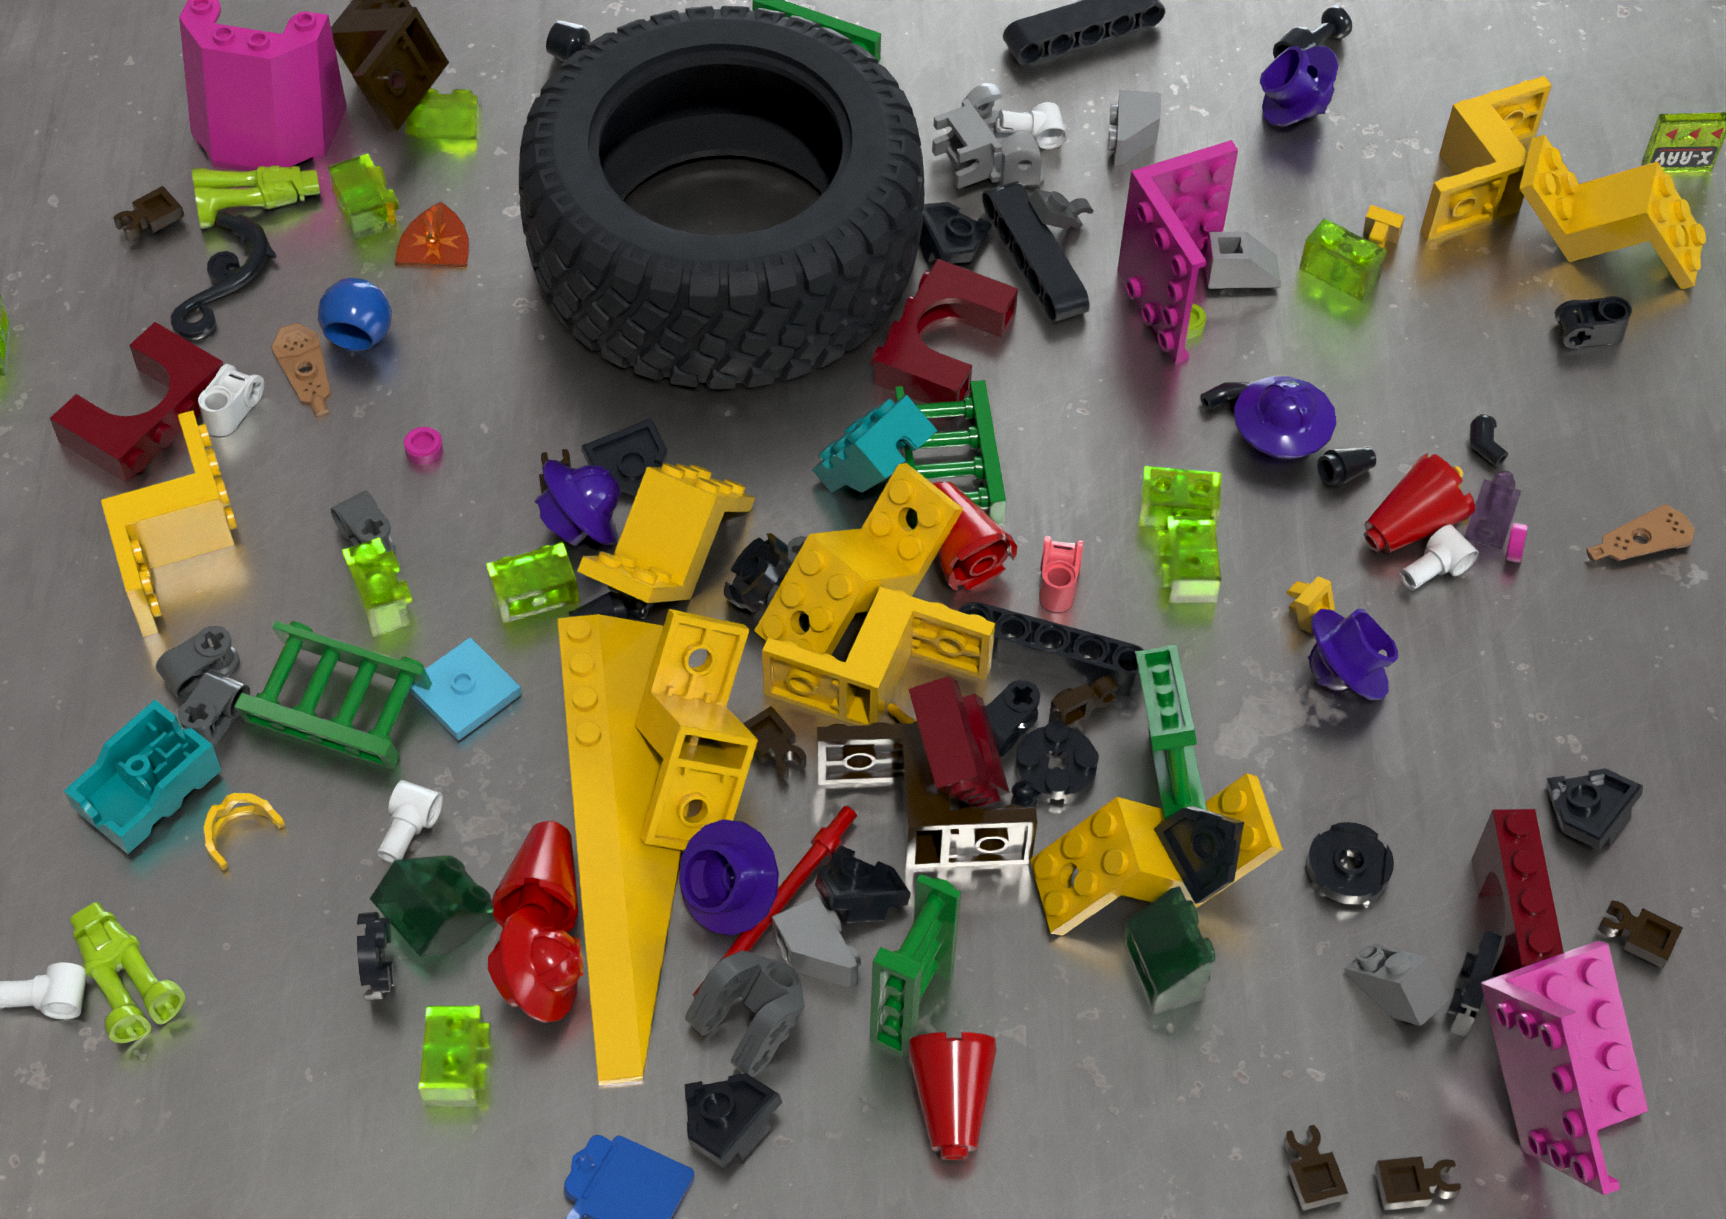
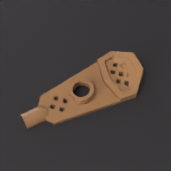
M300 323L281 327L271 346L272 353L301 403L311 405L315 417L330 413L325 400L331 393L318 333ZM306 367L312 368V370L308 373L299 372L301 369Z
M1664 504L1603 535L1601 544L1587 548V555L1592 562L1608 556L1621 561L1671 548L1688 547L1692 543L1695 528L1683 513ZM1633 537H1643L1647 543H1637Z

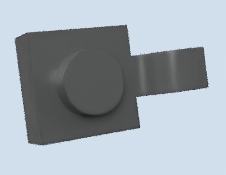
M1036 188L1028 198L1043 224L1067 230L1070 226L1080 228L1083 225L1078 217L1079 214H1092L1094 211L1085 198H1077L1068 202L1061 193L1056 191L1048 192Z

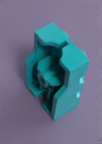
M905 395L895 403L889 398L877 409L873 408L862 418L856 419L843 431L845 434L840 439L834 440L818 454L822 461L812 471L831 493L844 485H848L862 493L888 478L895 471L898 464L905 462L906 459L900 454L898 449L903 447L907 450L911 448L913 451H916L937 429L908 395Z
M154 699L104 743L96 763L64 790V793L72 809L129 854L150 835L153 824L162 816L170 817L182 806L183 798L192 789L200 790L222 770L213 745L192 728L184 730L180 726L177 716Z

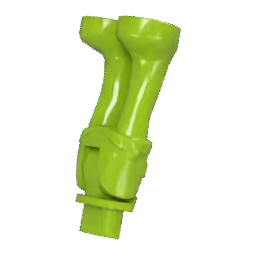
M278 165L270 167L259 166L257 170L245 172L211 170L204 167L191 168L200 229L214 226L217 213L221 209L240 206L273 209L297 202L298 196L301 202L305 201L304 196L320 194L316 169L300 171L299 166H291L290 168Z
M94 902L70 918V923L75 930L73 932V939L78 944L84 961L83 968L85 973L97 982L112 1008L104 1022L105 1031L111 1041L115 1043H128L139 1040L149 1034L152 1028L145 1014L137 1006L119 978L118 973L121 970L125 969L144 1001L146 1010L154 1022L162 1025L175 1017L186 999L185 993L175 981L169 979L157 980L140 952V942L137 940V936L129 934L117 922L113 913L105 911L101 903Z

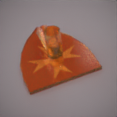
M442 202L423 211L409 224L402 234L396 251L395 265L467 267L469 237L463 222L453 210Z

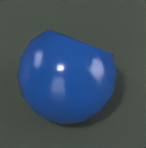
M361 278L342 279L326 289L320 299L317 320L325 337L339 347L355 351L368 350L384 339L391 325L392 309L385 292L368 280Z

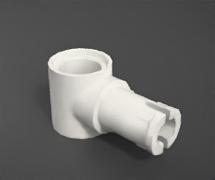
M1044 102L1038 104L1027 113L1000 110L998 112L999 115L996 117L995 126L998 133L1028 131L1042 149L1058 148L1067 138L1059 106L1055 103Z
M1451 524L1446 525L1429 539L1424 556L1400 571V578L1409 590L1414 591L1436 575L1442 576L1449 572L1452 576H1458L1473 565L1478 558L1479 551Z
M401 780L396 785L388 807L392 824L377 850L378 856L382 860L393 865H400L414 835L420 834L423 827L429 829L436 823L443 805L442 793L405 780Z
M60 962L49 965L45 975H36L31 980L0 981V1009L34 1006L35 1009L41 1010L45 1016L50 1018L74 1019L82 1011L87 976L85 969L77 964Z

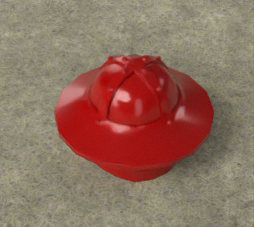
M537 907L519 908L506 919L500 934V940H498V943L488 955V972L501 996L513 1008L520 1007L529 1017L542 1023L559 1021L572 1009L577 994V981L580 976L584 975L580 939H576V937L566 933L553 917Z

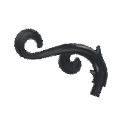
M226 212L221 213L218 220L219 225L231 229L234 235L239 236L240 244H244L247 241L250 247L249 255L241 267L238 257L232 252L222 251L211 256L207 263V273L216 285L190 297L176 307L171 314V326L174 332L182 338L200 340L211 334L216 326V318L213 310L208 305L202 304L237 291L260 272L267 256L273 259L277 257L268 242L263 228L249 217L241 214L234 216ZM200 306V311L203 313L201 320L194 323L186 322L184 319L188 311Z

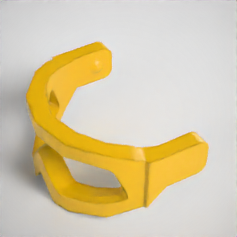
M232 793L226 795L220 805H212L209 809L203 827L205 847L209 857L221 871L225 870L228 865L225 858L216 850V838L228 821L242 815L255 814L269 818L279 830L285 826L283 818L272 808L267 800L252 793ZM238 803L254 804L248 806H238L233 808V806Z

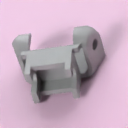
M985 83L975 87L964 98L961 108L934 117L933 126L936 130L949 126L952 130L943 136L933 139L932 153L934 156L947 153L958 169L955 172V186L957 189L987 178L992 183L996 182L998 186L1018 181L1023 188H1040L1044 184L1045 168L1041 159L1040 149L1031 133L1028 131L998 133L996 131L995 122L999 111L992 110L995 100L1002 98V93L995 84Z

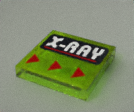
M1726 112L1659 114L1641 166L1658 161L1664 172L1712 171L1726 138Z

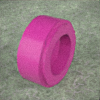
M418 427L411 430L404 438V449L407 458L418 465H428L437 461L443 454V443L440 433L430 427Z
M1512 524L1505 557L1507 561L1521 563L1528 525Z

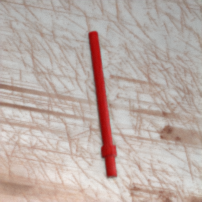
M844 806L827 828L822 827L811 840V848L778 887L777 897L768 916L754 929L741 933L720 961L740 951L749 952L771 925L772 916L779 914L823 858L825 856L830 857L841 844L840 837L857 817L853 809ZM702 983L699 985V987H698V988L695 990V992L693 993V997H694V998H695L696 994L698 993V991H699V989H700Z

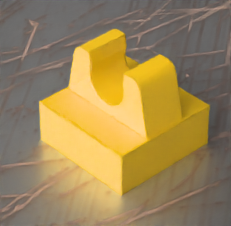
M1370 205L1365 216L1363 230L1364 233L1370 234L1368 239L1370 242L1367 248L1381 253L1387 240L1397 244L1403 230L1405 216Z
M1317 576L1311 584L1296 581L1286 591L1288 596L1295 598L1289 605V610L1297 615L1299 629L1313 634L1312 616L1320 609L1335 610L1331 581Z

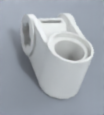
M224 364L219 369L215 378L198 398L203 423L206 424L209 434L217 437L227 436L237 429L240 422L251 408L259 402L263 394L264 379L262 376L243 374L230 364Z

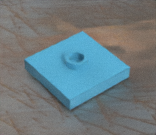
M470 637L425 669L432 682L429 690L411 685L409 690L458 741L522 695L521 686Z

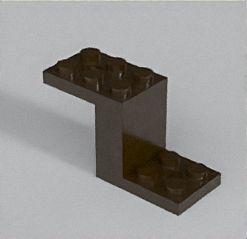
M352 0L331 26L335 49L349 69L355 82L386 131L397 132L449 64L448 59L417 7H412L408 0Z
M917 721L911 724L876 722L861 726L832 724L828 727H817L818 784L900 781L906 868L1031 864L1030 859L1033 857L1037 829L1036 807L1008 805L997 809H981L975 806H968L960 810H950L949 794L936 789Z

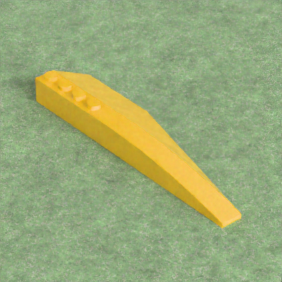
M595 614L558 618L597 1075L598 1084L607 1085L641 1081L644 1077L652 1031L653 1012L658 996V983L661 967L663 966L666 937L669 931L679 873L681 850L644 844L640 839L663 758L634 724L664 626ZM691 801L684 807L683 815L685 817L689 814Z

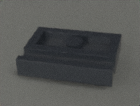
M1485 930L1475 954L1466 952L1458 975L1466 979L1463 990L1455 988L1447 1013L1454 1015L1450 1028L1451 1032L1467 1037L1483 1000L1484 994L1481 982L1489 980L1502 936Z

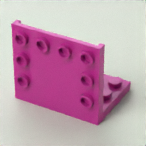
M1232 140L1131 171L1117 272L1125 283L1129 298L1131 300L1135 299L1140 307L1144 322L1148 326L1151 325L1157 334L1161 349L1169 353L1175 364L1189 360V354L1185 349V342L1198 270L1206 266L1204 257L1209 232H1223L1238 155V148Z
M1596 941L1483 981L1481 986L1522 1151L1598 1193L1606 1195L1619 1190L1620 1186L1617 1179L1607 1174L1597 1130L1648 1111L1609 945L1602 941Z

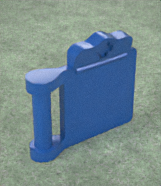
M594 1135L589 1139L586 1147L577 1152L572 1158L571 1172L564 1182L563 1191L565 1197L575 1202V1205L565 1219H584L585 1217L588 1219H671L694 1179V1170L623 1136L618 1135L611 1141L602 1135Z

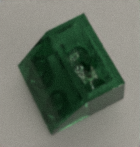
M452 855L394 860L370 897L373 904L385 917H389L390 923L420 957L450 953L495 920L490 893L478 885L465 871L464 864Z
M1180 886L1170 889L1128 919L1125 926L1123 943L1154 1015L1202 1001L1207 983L1210 982L1212 964L1216 960L1215 951L1208 937L1203 938L1197 926L1199 918L1196 907L1191 900L1186 901Z

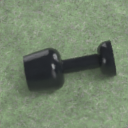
M1333 5L1323 12L1321 25L1313 31L1305 27L1290 29L1274 45V59L1290 46H1298L1304 51L1313 46H1320L1319 42L1328 36L1334 39L1345 38L1352 31V21L1349 14L1342 7Z
M558 20L549 31L546 40V51L555 58L565 62L577 51L587 49L586 45L591 41L590 33L584 26Z

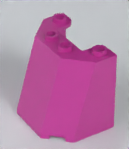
M188 0L179 16L190 130L196 142H199L206 151L211 163L214 166L252 171L257 170L259 166L270 167L278 165L291 168V166L307 159L315 162L326 157L347 109L329 15L307 11L300 12L290 18L283 34L217 24L221 14V5L218 0Z

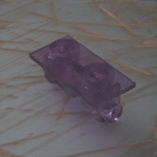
M1503 470L1496 474L1492 481L1484 479L1475 504L1474 514L1471 516L1464 536L1467 540L1502 551L1521 494V490L1514 489L1516 482L1511 472Z

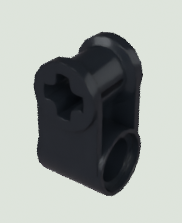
M1609 296L1598 299L1566 301L1556 308L1554 315L1556 321L1562 325L1564 345L1570 349H1579L1587 346L1614 345L1622 341L1632 313V307L1624 298Z
M1013 681L992 702L985 706L1000 758L1004 757L1017 741L1034 727L1037 722V707L1039 706L1041 695L1037 686L1030 681Z

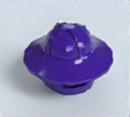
M1290 46L1275 58L1261 73L1259 81L1262 90L1265 92L1262 104L1264 118L1273 126H1288L1301 119L1314 118L1319 114H1325L1335 90L1333 83L1336 80L1339 66L1336 54L1327 46H1313L1304 51L1298 46Z
M1270 376L1251 383L1240 393L1234 407L1235 425L1244 440L1260 452L1276 460H1290L1318 452L1331 440L1337 424L1335 408L1326 394L1310 382L1291 376Z
M547 460L542 470L548 489L534 501L539 506L540 518L546 527L575 547L588 535L604 545H613L618 537L616 525L612 517L621 493L618 481L612 477L609 470L600 465H584L576 469L570 468L558 460Z
M1358 608L1346 618L1330 609L1318 610L1312 616V630L1316 643L1312 647L1310 656L1307 657L1310 669L1316 677V682L1332 691L1345 692L1353 689L1356 693L1369 700L1383 699L1389 692L1388 677L1384 667H1389L1398 659V650L1394 640L1364 609ZM1382 649L1385 650L1387 653V657L1382 654H1379L1378 652Z
M722 819L704 825L689 840L681 858L679 884L684 903L698 923L714 933L736 935L754 929L768 916L777 897L779 871L774 851L761 832L745 822Z

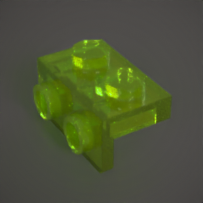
M430 88L407 118L405 134L407 137L477 140L479 110H482V102L478 95H473V91L455 89L452 91V94H439L438 90Z

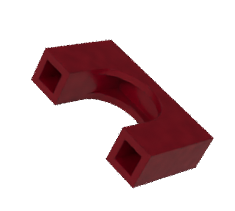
M938 259L931 271L926 270L923 273L916 295L908 297L901 319L899 321L895 320L891 324L884 346L876 348L871 360V367L875 368L874 384L894 392L895 387L903 386L904 396L908 395L910 398L925 404L963 401V397H966L970 391L972 365L929 348L921 340L920 336L934 325L957 322L1002 337L1016 313L1018 288Z
M157 322L149 326L129 345L136 368L169 388L166 396L157 406L138 415L119 416L108 413L80 395L75 394L50 417L58 442L125 483L137 473L143 471L148 462L163 448L168 447L182 431L178 414L193 411L195 418L199 417L201 411L198 398L224 365L222 360Z
M950 676L909 688V694L936 789L968 805L976 804V807L981 809L1000 803L999 796L1008 794L1010 791L983 699L975 693L962 697L958 681Z
M1492 809L1471 861L1478 897H1504L1506 917L1505 940L1501 955L1492 972V976L1495 978L1564 953L1536 810Z

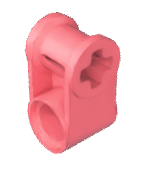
M1049 536L1044 537L1040 568L1042 575L1039 601L1048 611L1064 612L1073 605L1077 576L1080 574L1084 541L1078 540L1076 544L1052 541Z

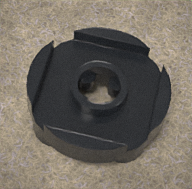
M772 533L766 534L768 540L764 541L758 537L742 551L730 570L736 574L732 585L727 581L725 582V598L741 609L747 608L751 612L759 610L766 600L767 593L776 582L780 583L783 581L792 565L787 560V544Z
M1051 721L1046 727L1037 728L1027 734L1019 744L1015 761L1018 781L1026 780L1031 782L1040 801L1050 803V799H1064L1063 803L1073 802L1083 797L1092 788L1099 755L1091 741L1081 732L1069 728L1064 722ZM1049 759H1062L1066 768L1063 770L1060 767L1050 769L1048 767Z
M1341 822L1331 825L1330 830L1323 832L1321 835L1319 833L1313 839L1308 852L1307 871L1312 880V888L1318 895L1344 904L1374 903L1386 889L1393 873L1394 859L1392 851L1388 845L1385 848L1384 844L1377 839L1378 833L1365 825L1353 822ZM1346 856H1351L1354 858V864L1360 865L1361 868L1349 870L1342 866L1340 862H1344Z
M377 911L359 913L357 925L366 924V928H364L365 935L357 936L361 986L371 987L363 996L365 1001L383 1000L386 993L391 992V987H395L393 960L386 961L385 948H387L388 943H391L389 917L380 918Z

